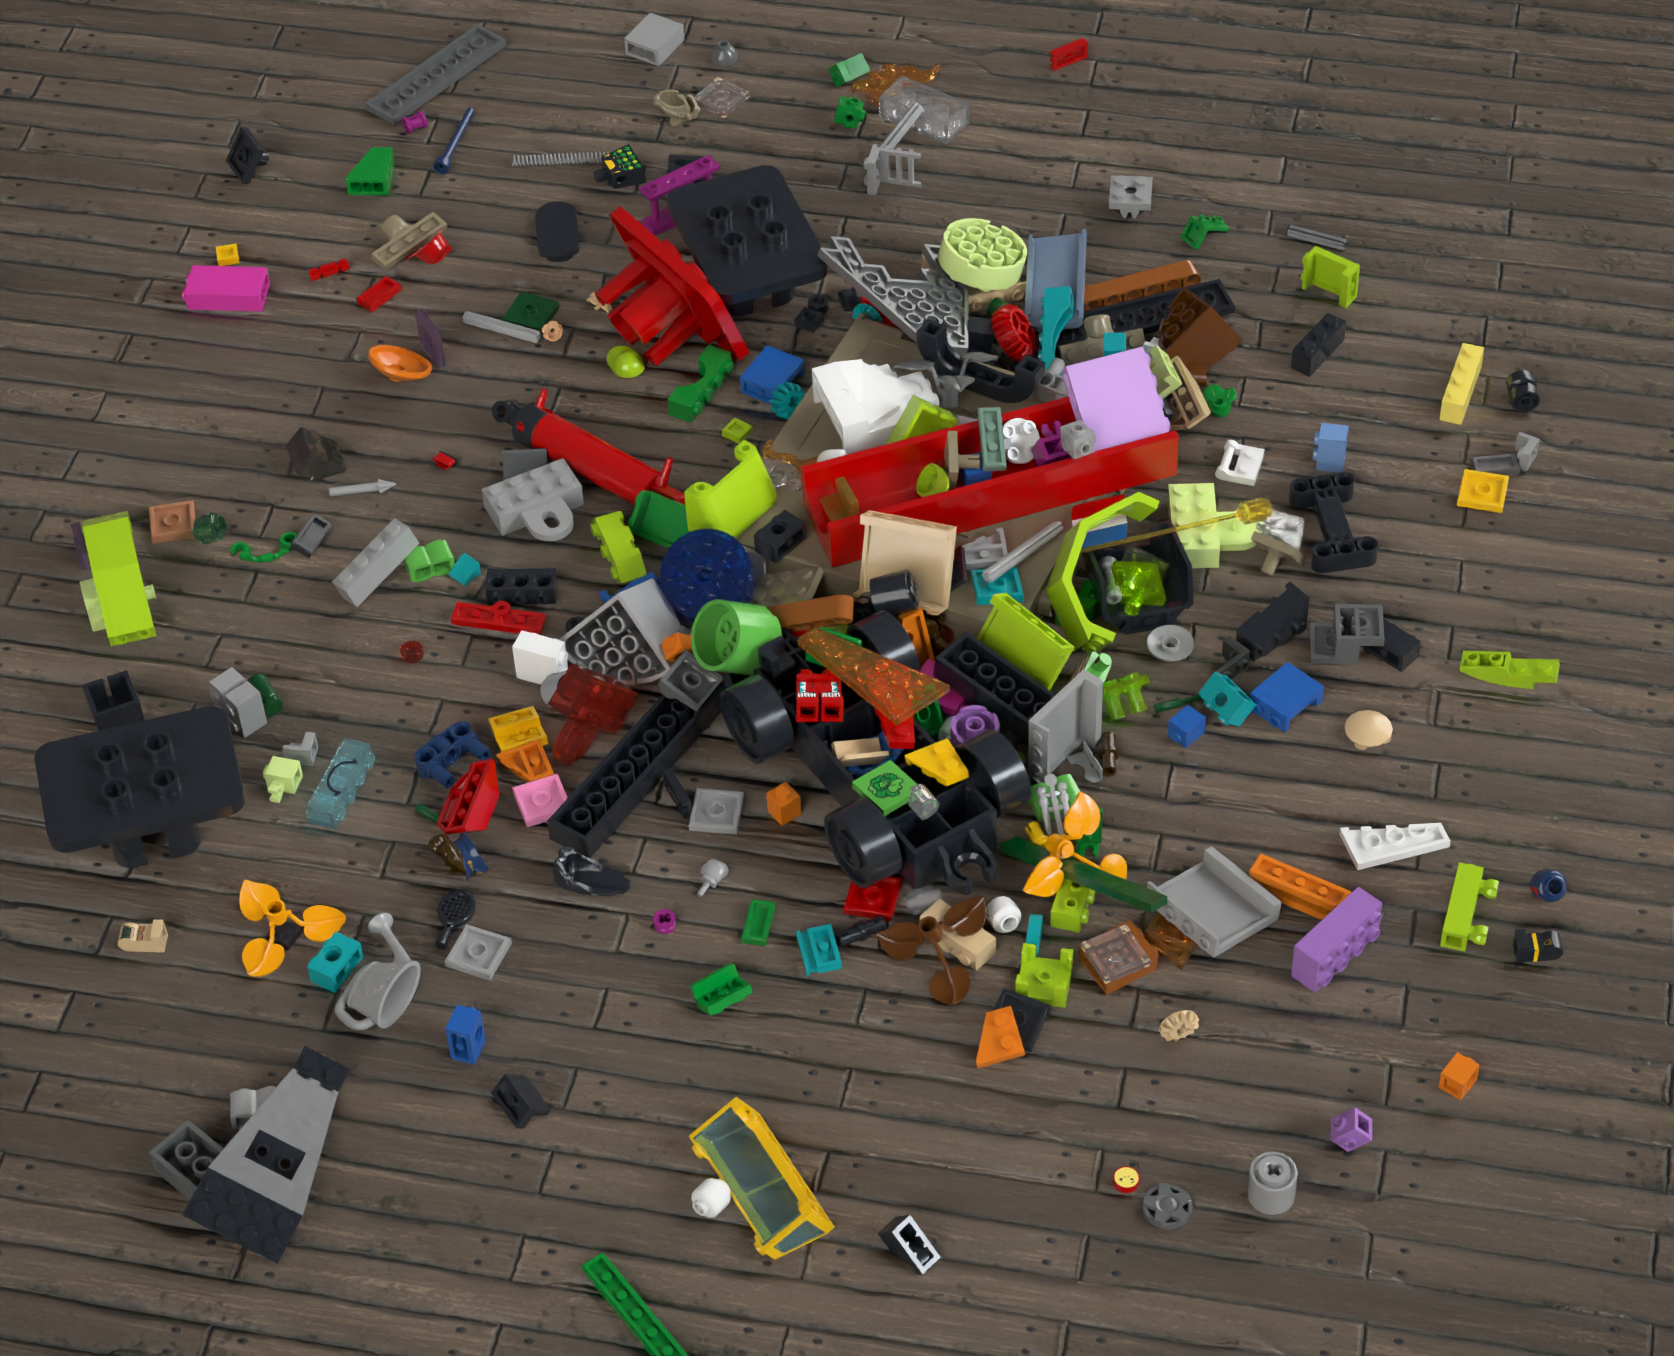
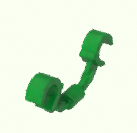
M295 532L284 533L281 539H279L281 550L275 554L271 552L261 554L260 557H254L251 555L249 545L244 542H237L230 547L231 556L233 557L236 552L242 551L239 554L241 561L245 560L255 563L272 562L274 559H278L285 553L293 550L290 547L291 543L287 541L294 540L297 534Z

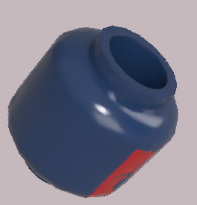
M1542 869L1537 871L1531 878L1530 889L1537 899L1546 902H1556L1564 897L1567 891V882L1560 872Z

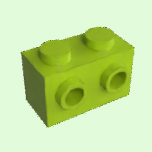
M1064 878L1051 909V927L1080 933L1082 924H1087L1089 918V909L1087 908L1089 904L1093 905L1095 890Z

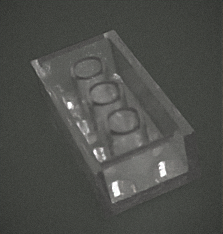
M901 76L879 97L880 117L896 124L899 123L913 103L920 104L923 112L909 129L946 145L970 123L969 103L904 76Z

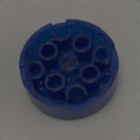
M699 529L683 535L670 546L661 564L660 584L665 598L676 612L686 620L694 623L700 609L712 600L720 599L749 604L755 591L756 572L749 554L737 539L720 530ZM707 574H714L710 581L704 582L703 577Z

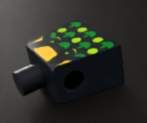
M629 144L602 156V168L593 171L597 183L607 180L613 189L645 183L644 166Z

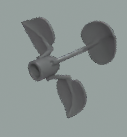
M983 352L964 353L960 355V359H964L960 375L937 376L934 362L924 359H910L900 362L893 367V370L902 368L908 370L927 369L931 371L937 387V393L941 394L940 406L943 408L958 407V393L975 381L974 377L964 375L967 364L990 360L997 361L998 356Z

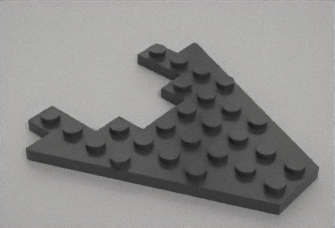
M830 236L828 245L831 249H819L817 255L821 260L856 289V293L859 296L865 297L916 343V332L926 319H930L947 326V340L957 354L962 355L967 352L968 285L952 280L950 275L940 266L938 260L940 245H923L921 252L931 269H920L918 276L921 281L890 278L883 265L864 264L850 238Z

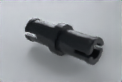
M879 915L863 923L858 921L854 923L853 927L836 932V942L841 941L838 946L842 948L858 940L862 942L867 940L868 936L886 930L885 921L882 920L883 917Z

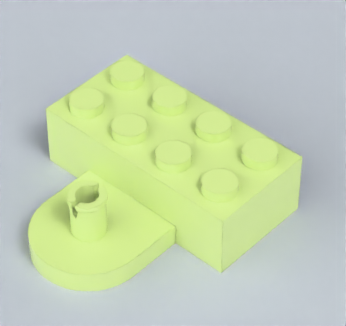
M1214 483L1168 484L1169 520L1173 523L1192 564V568H1219L1220 551H1241L1256 546L1251 537L1254 531L1262 532L1260 521L1243 510L1216 512Z

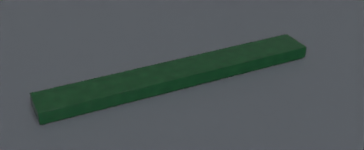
M1017 836L1000 844L1001 853L1033 866H1037L1042 859L1050 856V852L1045 847ZM1059 858L1063 864L1060 870L1064 873L1065 879L1150 913L1167 905L1168 896L1073 858Z

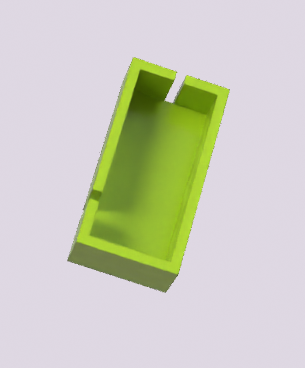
M912 395L886 444L954 427L959 420L950 411Z

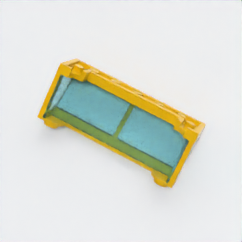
M737 1096L689 1135L694 1144L691 1147L694 1153L700 1159L706 1158L719 1178L728 1185L730 1195L755 1232L754 1238L756 1241L753 1245L762 1256L767 1254L775 1260L828 1234L835 1228L760 1113Z

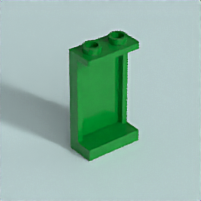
M641 490L637 495L633 515L628 520V527L632 534L639 535L688 556L687 559L693 562H705L711 543L688 530L686 505L653 491Z

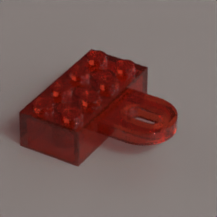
M571 663L548 702L549 706L568 718L555 740L553 746L554 758L563 765H571L585 754L599 729L615 734L622 726L623 719L628 710L633 707L638 693L617 679Z

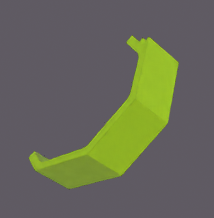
M1137 492L1081 520L1065 533L1046 592L1068 642L1074 646L1073 652L1082 647L1086 652L1098 653L1113 642L1116 634L1091 623L1086 618L1072 584V575L1086 533L1118 515H1126L1141 522L1157 509L1159 500Z
M128 511L83 520L82 528L90 566L110 645L116 646L156 636L132 537L133 530Z

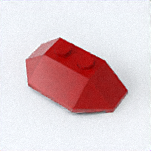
M493 759L472 762L468 767L469 771L463 774L450 789L436 823L438 828L446 835L486 830L500 796L495 761Z

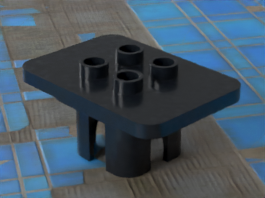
M769 165L757 166L679 187L668 194V211L696 265L705 274L707 282L718 293L730 316L741 317L753 314V299L771 294L773 307L785 305L793 300L795 287L822 280L828 274V265L817 255L822 246L777 168Z
M216 706L201 707L51 741L42 745L34 756L46 831L52 848L58 852L70 853L110 844L115 861L120 866L126 868L148 865L141 836L165 831L172 859L187 856L193 853L200 845L201 838L197 823L236 814L243 808L246 801L228 716L223 709Z

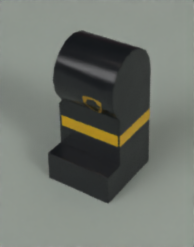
M1525 929L1515 930L1513 950L1516 963L1556 960L1563 955L1561 937L1558 932L1526 933Z

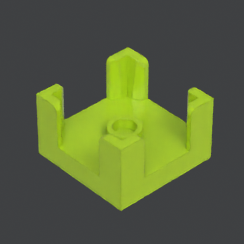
M1023 943L1020 974H1017L1015 992L1050 1006L1066 1008L1073 970V949L1062 948L1060 960L1036 957V945Z

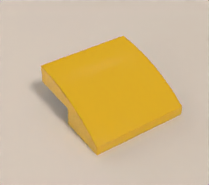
M534 706L488 718L500 753L539 739L542 746L548 744L547 736L540 724V719Z

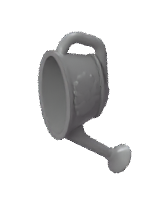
M386 912L375 915L368 924V930L373 935H382L394 954L393 962L380 963L379 961H373L363 966L354 974V977L335 1005L336 1016L352 1030H365L375 1024L380 1028L390 1027L408 1007L419 983L420 964L410 959L392 933L393 917ZM346 1005L351 1009L357 1010L367 1018L360 1021L353 1019L345 1011Z

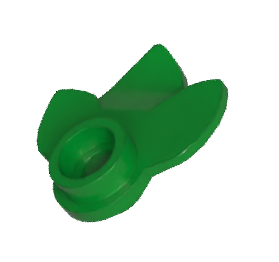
M1216 384L1208 385L1203 392L1210 412L1219 418L1225 417L1230 413L1231 403L1237 397L1236 390L1233 387L1223 390L1221 386Z

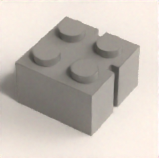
M233 667L209 681L212 691L210 696L215 706L226 712L230 728L233 732H238L246 738L267 724L260 692L248 681L245 682V678Z

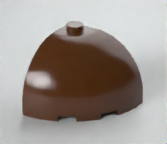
M1185 287L1168 307L1170 313L1166 319H1162L1158 331L1161 334V339L1158 340L1161 350L1170 359L1178 356L1185 366L1209 367L1214 365L1229 352L1233 351L1242 340L1211 305Z

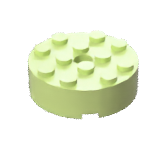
M975 218L957 220L948 225L938 252L940 266L950 275L952 280L978 288L984 292L1008 289L1016 284L1020 279L1027 256L1026 245L1015 232L1003 225L1001 228L990 225L988 220Z

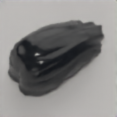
M566 847L558 851V857L554 861L553 874L554 881L560 888L582 895L608 897L624 894L630 890V880L626 879L620 870H613L602 866L597 860L582 855V853L574 848Z

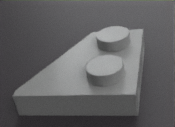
M1003 527L996 529V533L987 538L983 535L977 538L976 541L962 546L965 548L966 570L989 568L1008 554Z

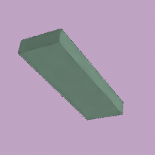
M1001 407L978 408L977 415L983 471H1006Z

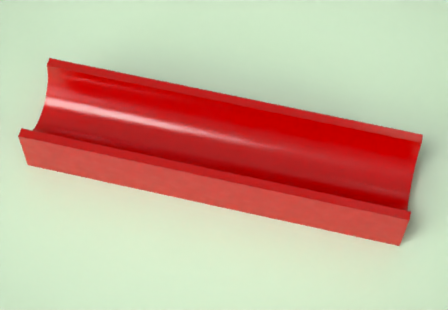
M1069 396L1001 414L1002 426L1009 420L1016 418L1034 422L1040 439L1046 438L1041 430L1043 424H1047L1048 429L1054 433L1055 430L1052 425L1054 421L1059 420L1061 426L1076 422ZM978 420L801 467L803 507L833 568L862 560L865 525L860 524L861 514L869 510L956 526V534L1175 476L1177 475L1179 436L1176 430L1095 451L1077 459L1069 458L1039 467L1035 458L1024 464H1015L1006 459V471L992 472V479L964 486L958 473L956 489L926 497H921L917 493V480L922 470L931 463L945 470L944 449L948 431H957L959 455L981 452ZM844 476L858 501L860 514L831 522L820 503V498L836 494L835 479Z

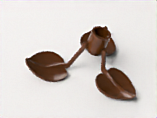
M983 896L973 897L952 906L944 917V921L948 926L944 925L942 921L937 922L932 916H927L919 921L918 926L913 922H903L887 930L877 932L878 940L890 957L901 961L911 959L916 955L917 946L923 944V938L927 943L933 944L945 971L938 972L931 978L929 983L930 993L934 999L941 1003L956 1005L965 998L969 991L970 976L962 966H956L949 970L938 942H940L943 936L942 929L948 932L956 930L957 934L963 937L979 932L986 920L985 899Z

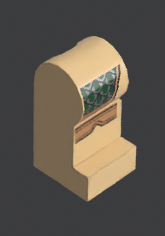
M153 920V924L140 925L135 923L123 924L118 938L119 948L133 952H165L168 933L164 921Z

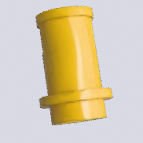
M1038 822L1029 823L1025 827V832L1028 834L1031 842L1046 848L1045 844L1048 837L1044 835Z

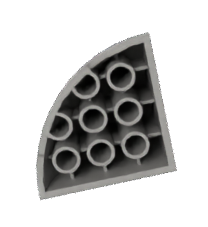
M652 578L618 593L559 640L565 642L568 660L586 670L588 675L608 683L636 685L659 679L672 667L674 662L666 660L661 644L667 636L676 633L681 625L671 604Z

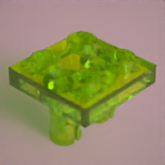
M1113 562L1111 570L1115 585L1120 587L1122 594L1120 603L1126 604L1125 611L1131 616L1137 615L1142 605L1163 606L1165 604L1166 597L1157 563Z
M1136 672L1118 679L1119 683L1117 679L1103 683L1102 701L1106 702L1111 721L1125 717L1119 699L1122 693L1127 694L1133 714L1147 710L1140 691L1142 686L1150 683L1147 674L1139 676V673Z

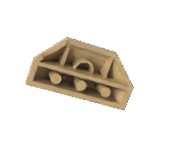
M1176 356L1171 359V362L1182 385L1164 398L1168 401L1174 414L1170 420L1169 431L1190 429L1211 413L1197 382L1181 359Z

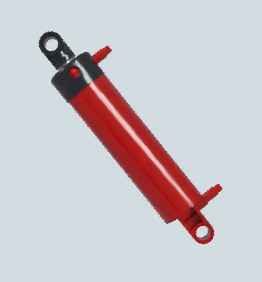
M542 388L537 401L528 403L524 407L514 399L497 401L492 406L493 418L497 422H505L512 426V437L515 441L529 449H546L547 457L553 461L564 458L574 473L635 506L637 495L641 490L656 492L686 505L685 494L668 485L673 458H666L661 472L544 407L547 389Z

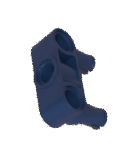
M458 721L442 733L436 735L431 741L415 752L417 773L424 779L434 778L447 789L454 784L455 777L445 768L454 764L467 752H471L480 761L487 760L491 756V750L479 741L477 734L472 731L470 723Z

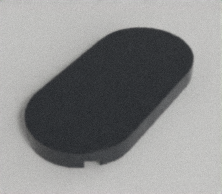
M559 201L541 206L535 215L538 252L541 257L544 256L551 262L568 261L580 249L576 209L566 202Z

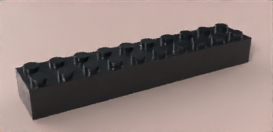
M720 682L698 711H695L678 699H669L662 695L547 820L550 840L564 847L574 848L582 853V855L591 858L664 776L662 771L671 768L721 713L719 697L721 691L726 689L724 683Z

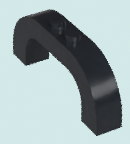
M926 319L916 332L917 345L924 360L934 362L936 373L939 376L960 375L964 359H960V355L950 346L947 340V326ZM1025 355L1016 366L1015 375L1005 374L979 363L971 362L967 364L964 375L974 377L975 381L964 389L999 402L1019 403L1026 400L1042 381L1045 374V362Z

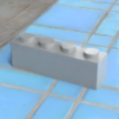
M394 518L332 583L345 600L358 607L416 548L419 542L408 526Z

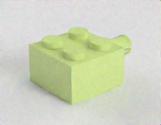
M94 579L80 581L93 632L106 629ZM153 584L145 586L147 600L156 599Z

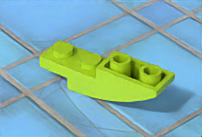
M1463 651L1460 663V671L1469 676L1493 684L1524 689H1534L1535 683H1557L1560 668L1559 659L1511 658L1510 652Z

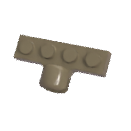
M434 212L413 225L407 224L398 215H391L385 219L381 226V234L389 242L371 253V259L386 271L429 242L442 228L444 229L441 233L447 229V223Z
M1100 314L1086 318L1084 320L1086 339L1058 346L1060 359L1064 361L1065 367L1103 357L1104 333H1114L1108 315ZM1143 328L1120 332L1126 333V351L1143 347L1145 343Z

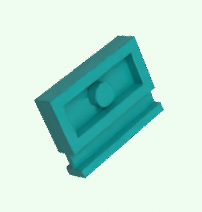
M831 924L807 928V931L804 932L796 931V938L806 976L812 972L823 973L842 969V962Z

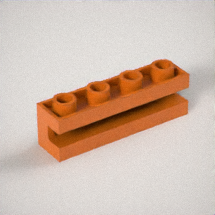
M1264 854L1259 855L1249 873L1253 880L1283 904L1320 920H1323L1351 894V891Z

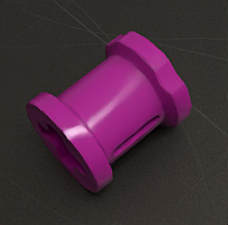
M421 110L417 111V114L401 118L403 128L407 134H411L412 131L421 127L427 128L428 126L426 117Z

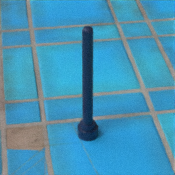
M473 108L466 110L444 154L436 158L433 164V169L436 173L442 175L448 173L451 167L450 158L474 114Z

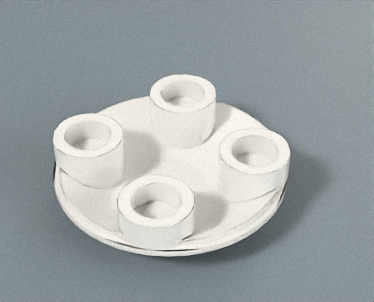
M1021 418L1006 422L1003 425L1006 459L1015 464H1024L1034 458L1031 449L1037 440L1040 439L1035 423Z

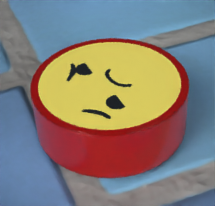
M1123 1166L1114 1172L1113 1186L1117 1191L1129 1194L1134 1192L1139 1186L1140 1176L1134 1168Z

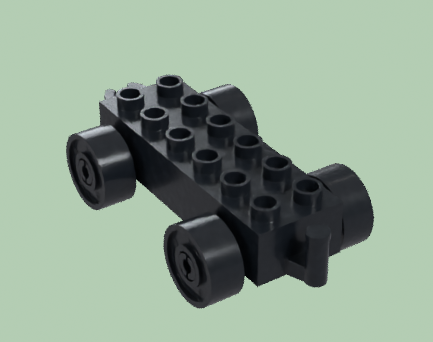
M880 610L847 628V636L861 640L862 655L859 663L848 675L835 671L836 674H840L841 692L844 701L843 722H821L820 703L818 722H796V674H799L801 669H810L813 674H822L825 669L829 668L806 661V652L817 641V638L805 642L791 635L790 631L786 629H781V633L784 638L785 651L795 660L794 667L772 678L760 666L754 669V675L721 691L719 702L726 726L739 749L750 761L760 764L792 748L839 802L841 807L825 816V832L836 860L845 874L858 887L868 889L899 872L915 892L944 877L946 884L955 892L969 895L972 893V878L962 875L959 868L971 862L981 867L982 875L987 882L995 881L996 860L991 850L997 848V818L1027 803L1031 797V787L1026 769L1014 747L1000 732L994 729H987L957 745L954 749L967 768L969 778L945 786L938 782L936 778L922 773L920 767L914 764L909 766L905 762V755L936 743L913 718L914 749H904L895 764L922 788V794L886 816H883L870 800L861 797L852 788V782L856 780L855 773L853 771L848 772L847 767H844L832 754L831 744L833 742L869 739L870 737L878 736L882 732L879 716H876L873 701L869 698L867 686L861 678L862 671L910 672L911 685L920 679V664L913 643L903 626L892 614L885 610ZM811 710L801 711V713L804 715H811L814 713ZM835 710L825 711V713L828 715H835L838 713Z

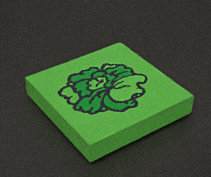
M891 760L852 782V788L861 797L870 800L883 816L922 794V788Z

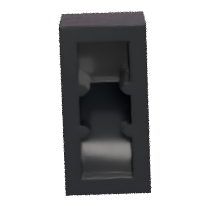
M911 1215L896 1216L877 1233L890 1252L905 1260L918 1275L925 1273L941 1258Z

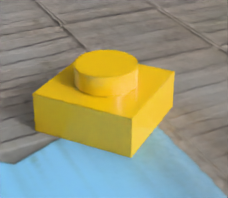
M236 243L216 247L219 266L240 263Z

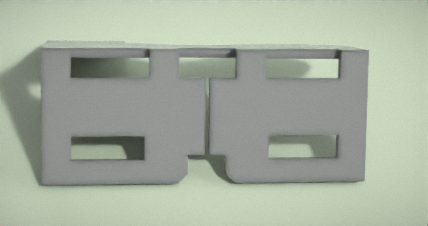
M1083 741V751L1066 758L1070 765L1078 764L1082 766L1085 770V779L1095 783L1102 780L1103 769L1097 759L1092 756V752L1086 742Z

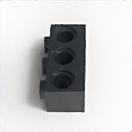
M556 568L487 569L485 591L488 605H494L499 601L508 602L510 605L556 604L558 587Z

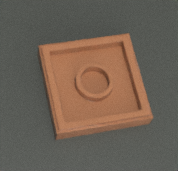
M193 500L149 507L152 544L197 537Z

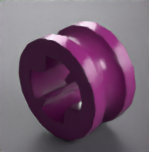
M668 909L657 911L653 916L655 930L660 934L673 932L676 928L675 914Z

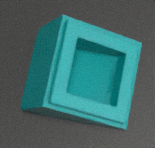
M466 553L459 557L449 572V576L464 587L481 575L479 562Z

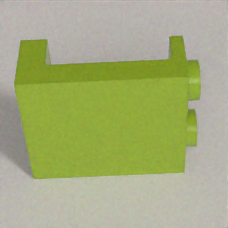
M1317 246L1304 255L1302 259L1304 266L1301 274L1302 289L1307 290L1310 285H1315L1339 296V306L1346 309L1357 297L1360 265Z

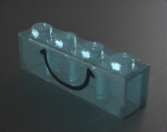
M349 738L343 739L306 806L310 824L336 830L340 821L344 820L349 804H352L355 800L357 789L363 785L368 769L374 765L375 755L372 752L371 744Z

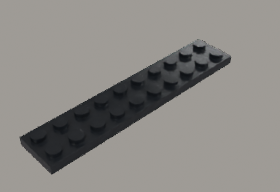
M1220 279L1185 287L1211 305L1220 316L1235 313V305ZM1183 288L1084 311L1083 324L1079 328L1063 329L1056 343L1055 356L1059 355L1058 346L1086 339L1084 320L1090 316L1108 315L1114 333L1143 328L1144 334L1159 331L1162 319H1166L1170 313L1168 307ZM1035 332V334L1037 335V341L1039 345L1036 354L1032 355V358L1038 360L1039 350H1042V346L1040 345L1039 333L1041 332Z

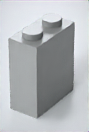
M649 13L624 38L626 55L660 66L684 41L683 24Z

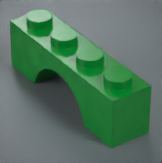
M707 345L698 358L699 374L703 378L692 385L677 386L667 399L669 416L692 423L702 413L705 404L711 401L713 393L717 388L721 387L724 378L733 370L734 363L732 362L730 351Z

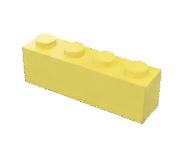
M1462 343L1442 400L1441 421L1462 424L1482 367L1484 347Z

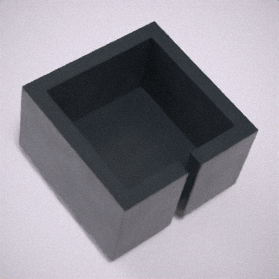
M127 670L107 676L112 696H107L102 678L82 685L87 705L98 731L145 720L139 698Z

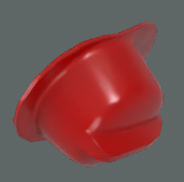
M444 228L427 244L412 253L404 261L415 255L429 264L440 262L451 251V246L441 234Z

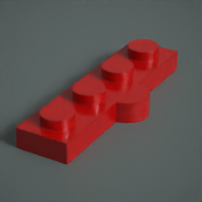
M505 601L496 602L493 606L457 602L451 616L452 625L516 634L526 631L541 635L546 623V614L521 610L511 611L510 604Z

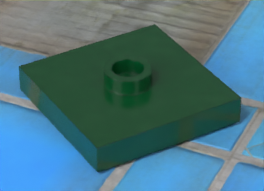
M520 292L502 318V321L538 330L542 334L543 326L551 321L559 309V302Z

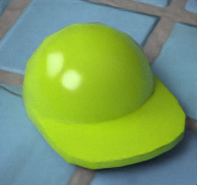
M615 346L607 354V363L618 377H636L645 370L642 356L630 347Z
M931 463L927 465L918 477L917 493L921 497H926L948 491V474L936 464Z

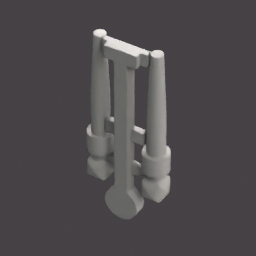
M1053 774L1044 776V784L1049 786V793L1046 794V788L1043 786L1036 788L1037 795L1040 798L1038 802L1042 809L1048 837L1052 835L1049 812L1054 811L1057 832L1061 836L1064 833L1059 810L1063 809L1065 817L1069 809L1066 783L1059 782L1057 784L1058 791H1055L1054 785L1057 782V778ZM1057 795H1059V800L1062 802L1061 805H1058ZM1047 797H1051V801H1052V806H1051V807H1048V806H1047V805H1049V803H1048V798H1047Z

